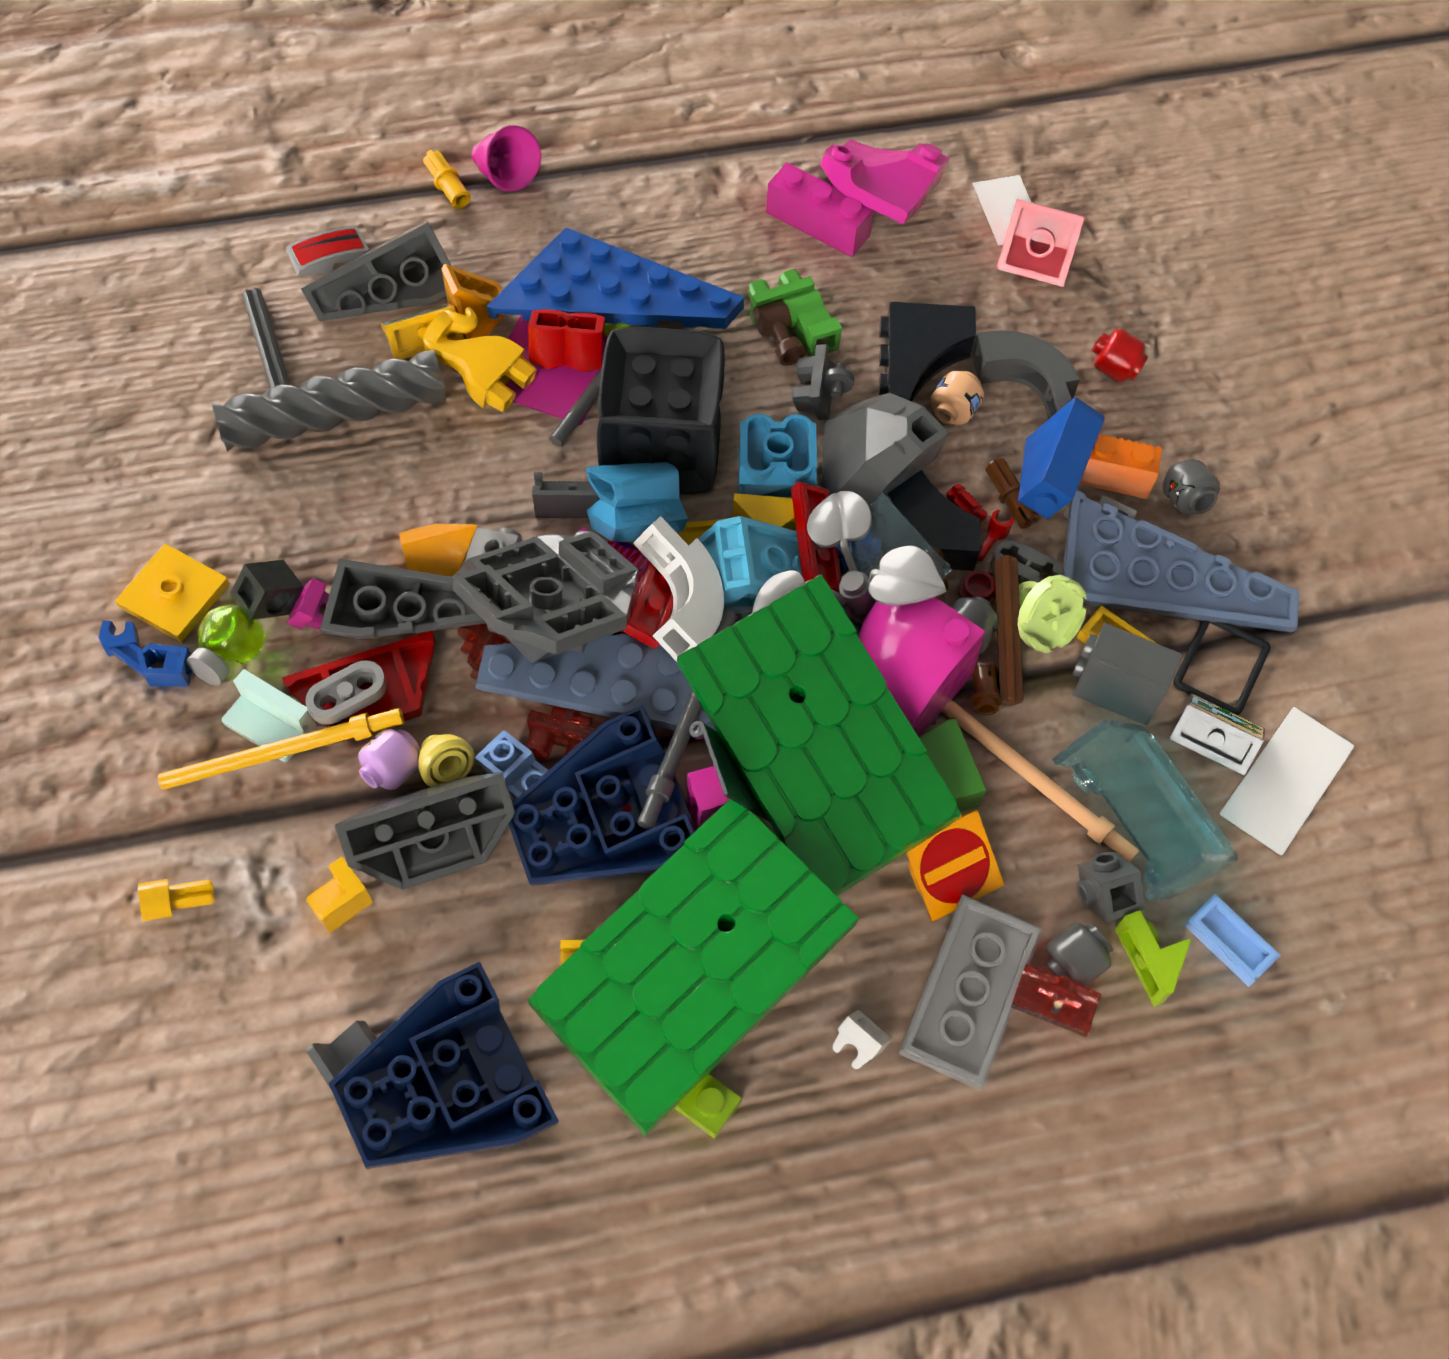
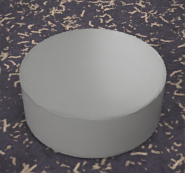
M197 648L187 659V664L192 672L211 685L219 686L229 675V668L225 661L207 648Z

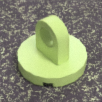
M1062 575L1047 577L1039 583L1026 581L1019 585L1020 611L1017 625L1020 638L1026 645L1034 650L1049 653L1053 652L1050 649L1056 646L1062 648L1070 643L1079 632L1086 616L1087 608L1083 607V598H1087L1082 586L1078 582Z

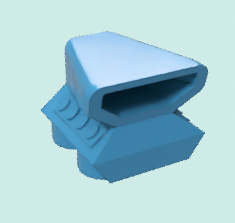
M761 413L752 414L745 421H740L738 493L788 498L792 497L791 487L797 482L816 486V423H812L809 418L799 414L790 415L783 422H774L771 417Z
M667 462L586 467L588 480L600 498L586 511L591 528L612 542H634L660 516L677 534L680 531H684L688 517L680 501L679 473L675 466Z

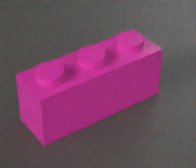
M788 162L784 164L768 183L766 213L850 257H853L870 237L874 210L862 205L857 199L847 197L835 186Z

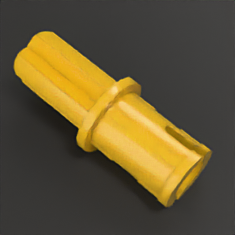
M429 150L426 152L427 156L423 159V163L433 176L435 187L444 192L453 208L462 209L467 206L471 201V195L459 180V172L455 168L450 167L440 151L433 152Z

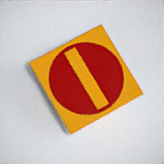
M978 810L961 816L958 821L906 853L909 861L907 865L916 889L922 895L932 922L955 911L962 894L977 900L1005 886Z

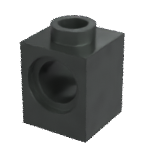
M284 560L244 564L230 593L249 619L256 620L290 615L304 586Z

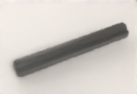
M255 287L251 290H245L242 297L269 386L271 388L277 385H290L262 292Z

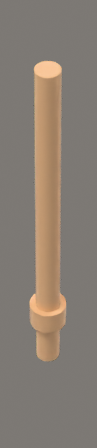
M953 700L942 710V713L948 718H956L958 725L1084 826L1088 830L1087 835L1099 845L1105 843L1129 863L1140 852L1139 849L1114 830L1116 826L1103 815L1100 818Z

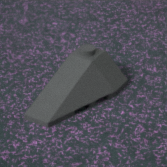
M339 559L320 631L325 634L368 639L485 624L486 622L453 591V577Z

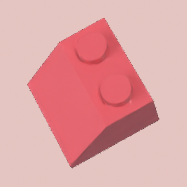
M1017 199L996 269L1063 287L1085 217Z

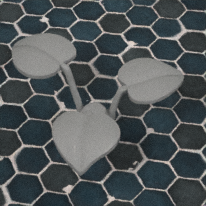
M851 491L833 493L823 500L809 516L807 531L815 544L824 548L834 547L839 543L841 545L849 572L841 579L839 584L840 593L834 590L832 592L840 605L846 603L853 610L854 614H868L876 601L884 605H905L921 602L946 592L945 584L931 557L921 548L914 546L899 547L886 553L880 561V570L873 569L870 572V579L865 573L857 570L848 541H857L865 538L872 526L870 508L866 501L858 494ZM789 570L768 579L756 596L753 613L764 606L770 605L771 602L801 585H805L801 574L797 571Z

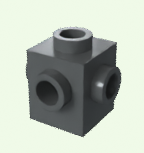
M1117 852L1100 853L1095 855L1092 860L1077 864L1080 881L1076 883L1078 896L1084 906H1089L1106 922L1146 909L1140 871L1136 865L1129 863Z

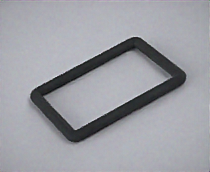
M1203 620L1174 678V686L1185 693L1197 695L1239 715L1245 707L1270 652V644L1231 624ZM1210 623L1262 647L1236 707L1182 682Z

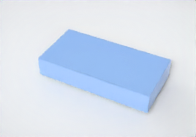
M1216 894L1184 924L1197 939L1248 987L1281 956Z

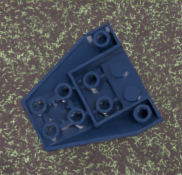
M643 705L604 722L512 802L515 814L508 824L531 886L655 872L697 830L676 775L673 779L675 788L669 802L663 804L654 828L647 830L637 824L648 798L645 793L651 777L657 775L666 753ZM626 804L631 806L630 812H620Z
M481 962L438 981L329 1082V1086L366 1169L513 1146L559 1123L539 1080H534L500 1011L499 999Z

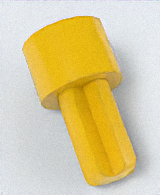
M168 879L138 883L139 903L143 922L173 917V910L208 905L215 901L214 886L212 881L208 879L169 885Z

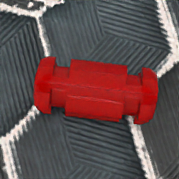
M961 484L954 485L946 493V498L952 503L980 518V524L987 518V511L981 509L982 506Z

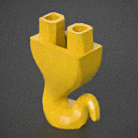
M471 307L465 308L464 315L447 310L441 312L434 318L424 333L423 342L426 351L434 350L437 362L454 368L459 372L464 380L468 394L480 407L484 409L489 404L504 413L512 405L516 393L506 386L508 381L511 379L525 389L533 382L536 376L537 369L524 358L525 349L512 340L500 336H483L457 341L449 340V336L453 333L465 334L473 331L478 325V317Z

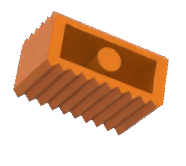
M1099 432L1079 485L1148 499V495H1150V491L1159 474L1162 448L1160 446L1154 447L1152 444L1147 445L1144 442L1141 444L1138 441L1132 443L1130 439L1124 441L1122 437L1117 439L1115 436L1101 435Z

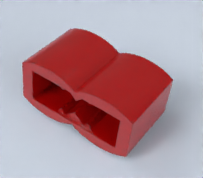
M550 309L532 311L528 324L530 363L545 369L567 366L580 372L602 369L605 350V317L592 313L567 314Z

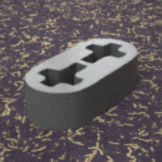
M1013 540L999 543L991 560V567L994 571V561L996 558L1003 555L1015 557L1018 561L1019 585L1026 581L1041 582L1042 580L1039 579V576L1043 572H1047L1050 576H1063L1064 574L1063 568L1058 561Z

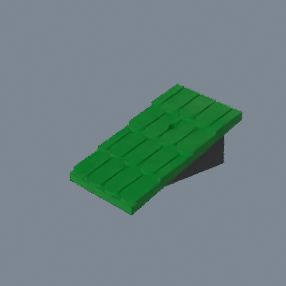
M821 574L805 583V585H801L771 602L770 605L764 606L734 623L733 626L725 628L697 644V646L677 656V664L780 841L838 896L958 821L962 813L957 807L955 798L926 754V748L887 688L884 677L857 636V630Z
M729 799L684 841V845L643 882L640 889L585 939L575 953L538 986L536 992L528 998L529 1006L646 1137L857 925L859 917L845 903L843 904L841 899L811 872L752 811L750 812Z

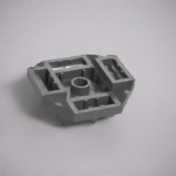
M594 531L576 532L575 536L561 534L543 535L468 558L460 571L453 575V591L487 623L489 631L502 635L530 663H534L570 649L583 653L589 642L626 629L637 586L638 568Z

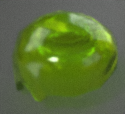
M226 604L207 612L203 616L197 631V639L200 648H207L213 651L224 661H236L240 664H245L260 652L265 634L263 625L258 619L250 620L246 612L239 605Z

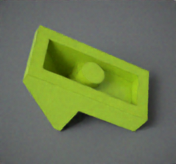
M1141 910L1125 915L1115 928V931L1153 1006L1156 1007L1162 1005L1174 992L1191 939L1189 938L1160 949L1159 936L1154 925L1150 921H1146Z
M708 1074L674 1109L715 1139L741 1104L742 1098Z

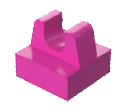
M311 578L304 586L295 603L287 624L299 630H302L305 626L320 630L323 616L319 609H326L329 593L325 591L327 584Z

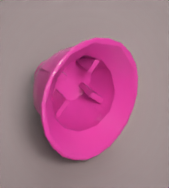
M508 125L495 133L489 134L479 144L475 145L472 150V159L479 171L489 178L495 187L502 191L515 192L528 186L537 175L541 164V150L536 137L529 130L517 125Z

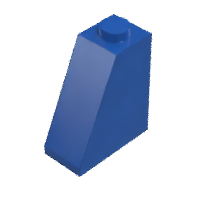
M1074 397L1026 438L1018 496L1020 503L1048 520L1073 500L1103 425L1104 415L1077 397Z

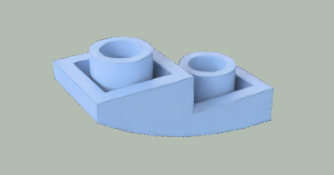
M505 730L475 757L476 762L488 774L503 773L508 792L514 799L548 771L535 760L532 751Z

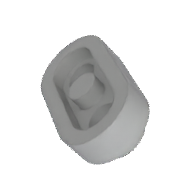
M358 661L316 683L309 689L305 699L306 707L311 717L320 724H335L376 702L386 691L387 683L381 667L372 661ZM372 683L370 688L366 690L360 689L362 684ZM327 703H336L332 709H323Z

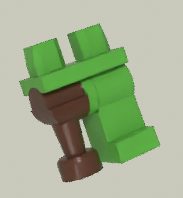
M791 269L779 276L778 287L770 289L767 281L763 279L749 284L750 318L753 324L757 326L761 335H772L778 344L775 354L780 364L784 366L792 365L798 362V358H803L805 353H807L808 357L815 356L816 342L823 338L827 339L824 344H827L828 353L839 350L842 326L836 317L832 318L824 306L820 293L814 288L815 284L811 276L802 278L796 269ZM793 328L797 337H791L788 329Z

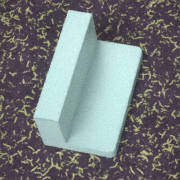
M243 669L233 682L241 696L222 717V722L225 726L257 746L310 733L316 728L317 725L306 706L247 670ZM293 754L278 759L287 762Z

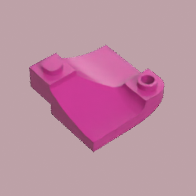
M850 139L844 145L832 144L825 150L820 168L824 169L832 184L844 195L857 199L862 205L904 225L925 204L929 192L940 182L950 157L941 154V149L928 143H919L915 148L908 151H893L874 148Z

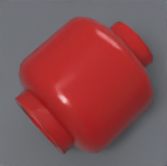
M1122 328L1115 329L1110 335L1103 332L1091 350L1096 354L1093 364L1094 368L1115 382L1119 383L1127 379L1132 381L1142 370L1148 359V355L1145 354V343Z

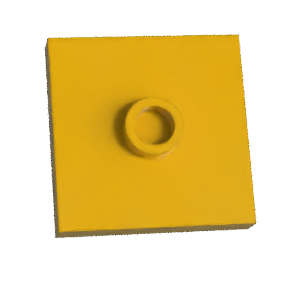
M165 543L118 596L115 603L125 612L182 643L229 587L230 582L224 575Z

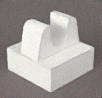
M857 1010L847 1016L837 1029L839 1034L833 1044V1050L839 1053L847 1044L854 1045L857 1048L858 1056L851 1066L854 1069H859L882 1053L892 1038L860 1010Z

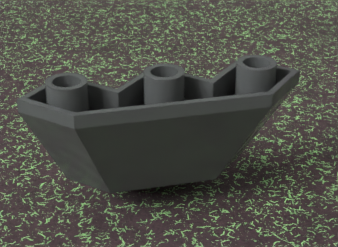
M892 393L853 403L825 422L822 488L829 489L830 495L839 491H851L858 494L868 504L873 521L883 496L936 460L949 432L923 406Z

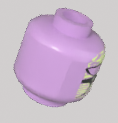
M383 729L359 751L358 758L362 767L359 769V774L372 788L381 786L387 790H395L418 770V757L421 748L417 741L405 730Z

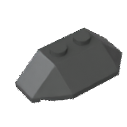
M497 772L458 778L376 804L335 824V828L348 867L362 871L378 880L404 890L486 863L507 824L510 823L515 811L503 773Z

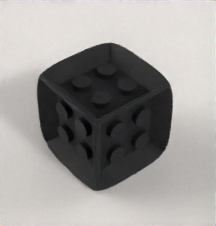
M628 327L615 329L610 332L604 350L598 396L597 453L599 466L667 462L678 470L679 494L702 493L712 490L718 465L721 430L719 404L724 385L725 351L721 338L697 331L651 327Z

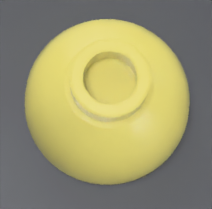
M452 734L430 735L421 745L418 757L419 773L424 782L430 787L458 778H464L468 775L474 764V750L461 737Z

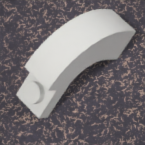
M660 516L633 544L664 576L670 586L673 595L672 614L669 620L652 636L677 662L679 654L697 646V644L713 636L716 632L724 610V591L718 569L700 540L696 538L688 546L677 532Z

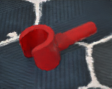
M995 510L992 513L987 527L988 534L980 547L979 561L984 560L997 540L1008 537L1014 521L1013 517L1010 518L1008 523L1003 524L997 521L1000 510Z

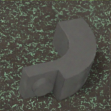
M1015 331L980 332L976 335L971 356L981 384L1013 381L1028 386L1043 401L1049 419L1075 397L1074 395L1080 381L1079 376L1070 361L1051 344L1032 335Z

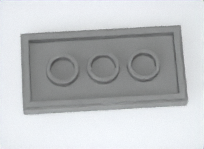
M962 894L898 1054L981 1091L1013 1010L1012 1005L1016 1002L1043 929Z

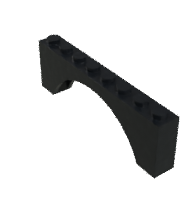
M889 302L887 316H881L879 338H885V345H880L879 366L885 367V374L880 373L878 394L892 393L913 402L920 390L935 375L957 362L970 358L976 337L975 307ZM922 470L883 496L877 510V518H883V528L878 527L877 539L882 540L881 551H883V556L893 549L904 546H914L922 550L937 548L944 553V569L975 570L980 554V518L964 511L947 499L929 481Z

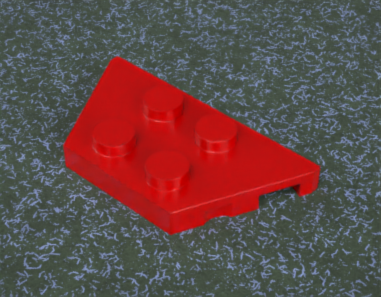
M427 631L282 677V681L286 690L302 705L306 706V695L313 685L353 663L372 661L379 665L384 673L387 683L384 695L376 702L335 724L325 726L328 728L349 722L350 717L368 713L371 716L397 708L402 710L404 721L422 716L436 640L433 631ZM364 683L360 689L366 690L372 686V683ZM327 703L323 709H332L336 703Z

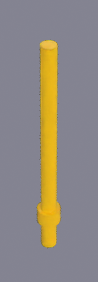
M400 708L371 716L368 713L350 717L349 722L164 772L158 775L160 787L165 790L350 738H355L356 741L373 737L376 731L404 724V716Z

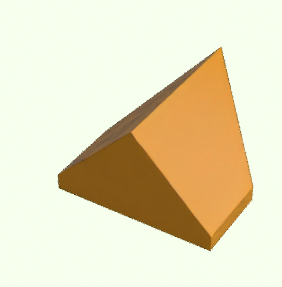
M445 264L441 270L447 302L454 305L456 312L462 315L465 314V308L471 307L478 317V325L473 331L463 334L464 339L487 336L505 315L499 314L498 319H492L488 317L487 305L502 291L499 282Z
M436 523L400 532L399 538L408 570L453 577L462 567L478 525Z

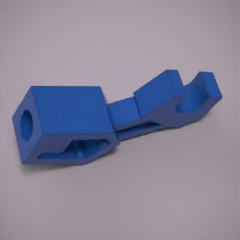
M102 621L98 638L108 656H116L142 675L150 687H189L192 670L187 664V659L191 655L188 647L149 643L141 649L138 631L133 622H126L124 632L120 635H114L116 627L113 622ZM156 662L164 663L163 668H152V666Z

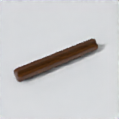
M1003 555L994 561L996 614L999 619V626L997 628L999 694L1002 696V704L1014 706L1022 703L1024 700L1021 638L1017 625L1020 611L1018 561L1015 557Z

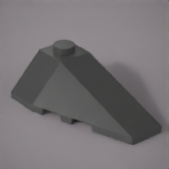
M426 220L306 285L301 290L319 321L379 311H391L418 305H430L446 297L441 268L445 264L451 265L429 221Z

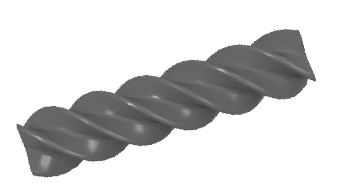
M427 350L416 354L409 361L388 359L376 365L372 370L354 367L343 371L335 379L326 376H315L304 381L298 388L290 385H277L268 389L261 397L244 393L232 397L223 406L212 402L211 404L221 441L224 442L228 452L234 446L240 448L258 447L266 443L271 437L277 439L295 438L303 434L308 428L329 430L337 427L345 419L357 422L367 421L374 418L381 410L391 413L404 412L413 407L418 401L425 404H438L445 401L446 396L435 351Z

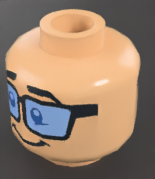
M951 371L947 373L930 396V405L936 418L944 424L954 425L968 423L984 401V391L980 380L968 371Z

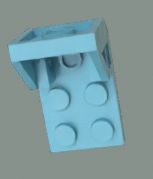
M737 516L718 520L698 538L711 555L720 574L724 591V607L754 606L756 596L763 584L781 572L794 570L802 576L797 533L794 530Z

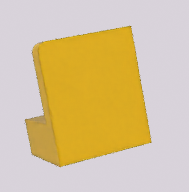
M340 857L328 866L334 878L306 898L308 904L329 933L373 903L367 889L353 870L348 867L343 857Z

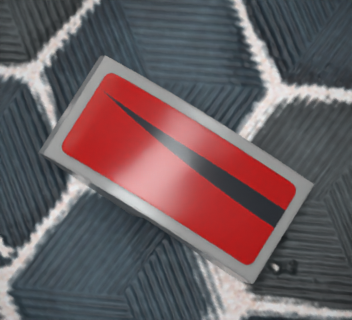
M357 226L320 232L300 239L286 248V253L298 276L328 274L332 272L334 263L350 262L370 251Z

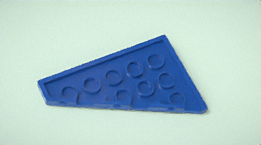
M565 228L487 305L488 317L492 319H498L499 314L522 315L523 321H530L532 311L550 309L567 314H597L605 317V323L610 324L625 323L627 325L658 326V321L682 322V326L686 328L703 326L710 329H726L744 309V297L577 231Z

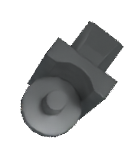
M827 344L816 345L815 356L798 358V378L800 382H811V384L795 386L792 395L797 411L814 410L818 420L829 419L832 397L836 399L841 398L842 393L852 390L854 386V376L845 369V364H834L827 358Z

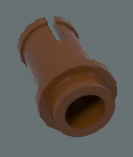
M986 661L976 663L973 673L974 694L970 698L971 706L980 715L995 714L1002 704V696L998 693L997 666L991 663L989 665L990 671L988 672V662Z

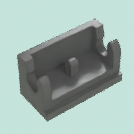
M534 472L535 486H533L532 497L535 518H588L586 510L600 499L589 481H543L542 472Z

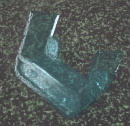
M1104 719L1052 759L1056 766L1073 768L1075 772L1072 773V777L1082 791L1085 793L1091 791L1096 795L1104 797L1148 861L1143 865L1146 874L1142 876L1145 885L1149 889L1144 893L1148 901L1171 899L1221 872L1238 860L1236 851L1157 740L1143 726Z

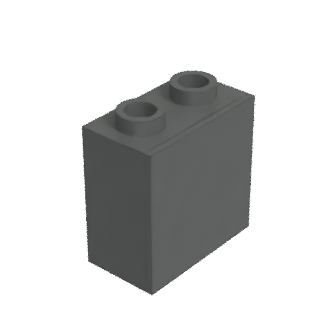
M1104 623L1098 637L1090 634L1072 675L1079 677L1072 695L1147 726L1169 690L1182 654Z

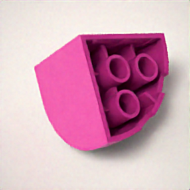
M933 597L917 603L896 606L884 605L876 601L864 620L859 633V639L884 677L887 688L918 737H920L972 677L985 631L944 602Z

